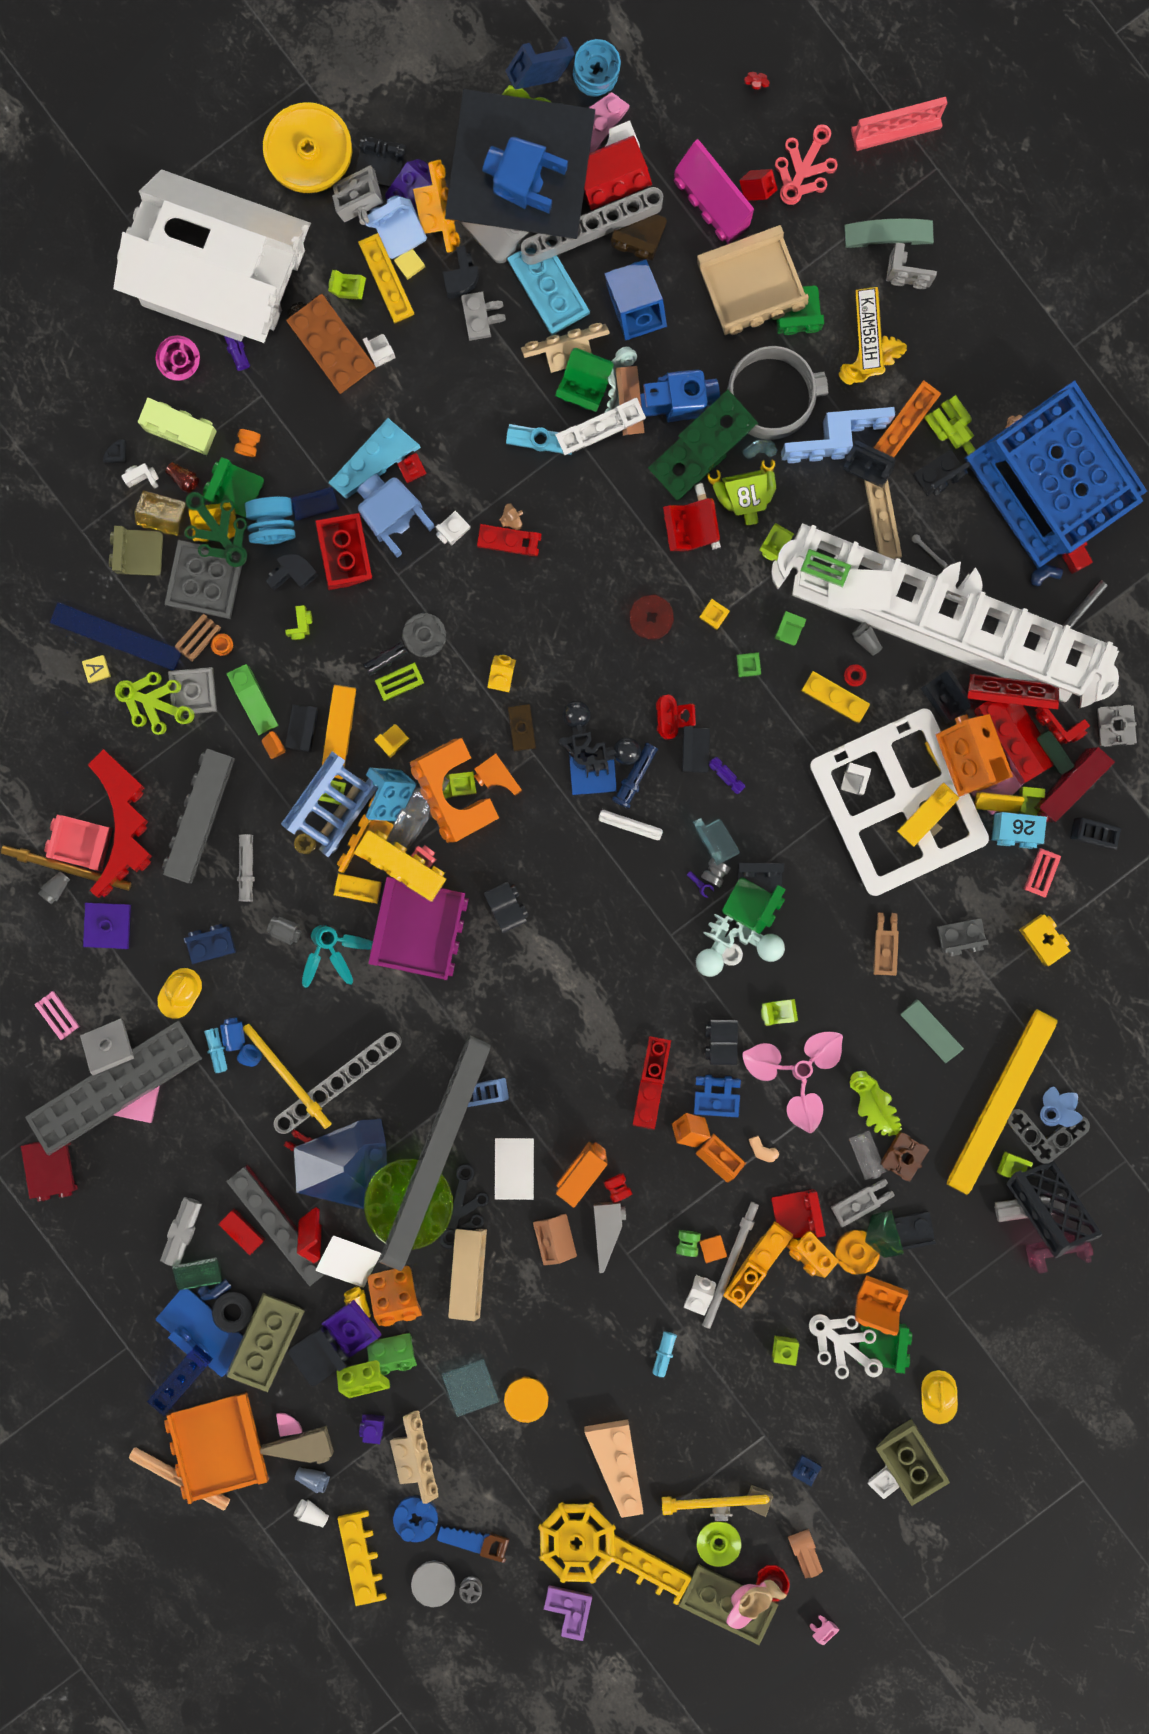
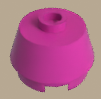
M184 336L168 337L161 342L157 349L156 364L160 372L169 379L185 380L192 376L199 366V351L196 345Z

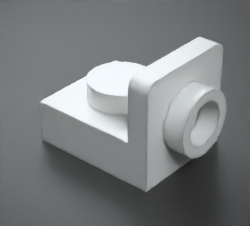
M456 511L441 524L435 526L438 531L436 536L444 544L448 542L451 546L471 528Z
M886 1465L871 1477L868 1485L883 1499L900 1487Z

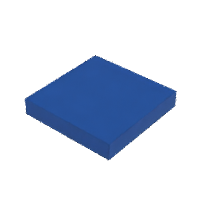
M584 753L580 754V758L583 762H586L588 757H585ZM569 754L572 795L616 792L614 760L607 761L609 775L604 770H601L598 777L595 776L594 772H588V778H586L585 770L577 768L574 765L572 756Z

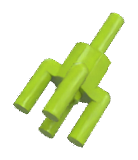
M955 395L941 404L951 419L950 421L947 420L940 408L932 413L930 412L924 418L939 440L944 441L949 438L956 449L962 446L969 455L976 450L969 441L974 435L967 426L971 423L972 418Z

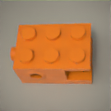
M967 714L955 718L956 725L935 734L958 797L978 790V792L1013 777L990 714L969 719Z

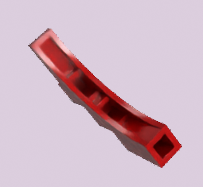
M104 749L88 764L99 777L108 793L115 822L114 845L109 862L101 877L90 889L98 898L101 896L106 897L113 890V883L117 879L121 881L129 873L127 870L129 867L136 872L139 869L143 871L151 863L149 859L152 857L133 839L136 835L138 837L142 835L147 829L145 825L148 821L130 805L132 801L135 803L142 797L144 787Z

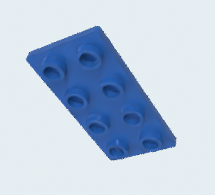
M184 1286L156 1318V1321L171 1333L168 1338L201 1367L206 1363L221 1377L227 1373L243 1335L240 1332L227 1333L220 1330L213 1321L212 1308L188 1287Z

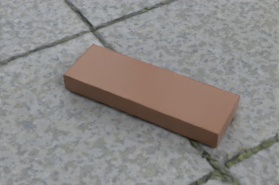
M637 366L615 368L619 404L621 405L637 398L641 406ZM643 420L622 430L623 435L644 433Z

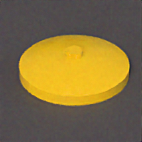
M298 103L283 109L272 119L264 135L263 153L271 174L279 183L293 191L315 193L333 186L345 174L352 157V142L347 126L333 110L317 103Z

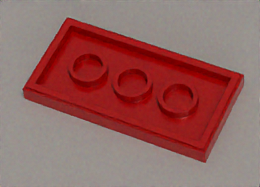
M970 674L968 699L1058 709L1059 688L1043 682Z

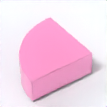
M286 1413L276 1414L280 1437L302 1433L300 1423Z

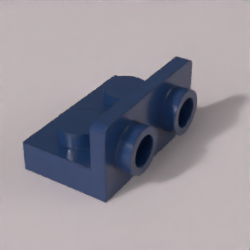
M219 924L209 927L210 931L202 933L201 930L189 932V937L184 938V943L187 944L192 964L236 953L230 928H223V925Z

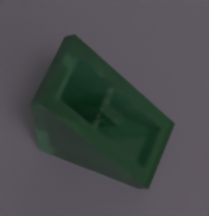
M891 1210L871 1216L865 1242L884 1258L904 1254Z

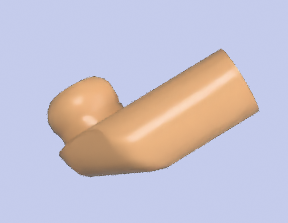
M758 1135L748 1139L758 1159L774 1162L779 1157V1152L776 1148L769 1149L763 1147Z

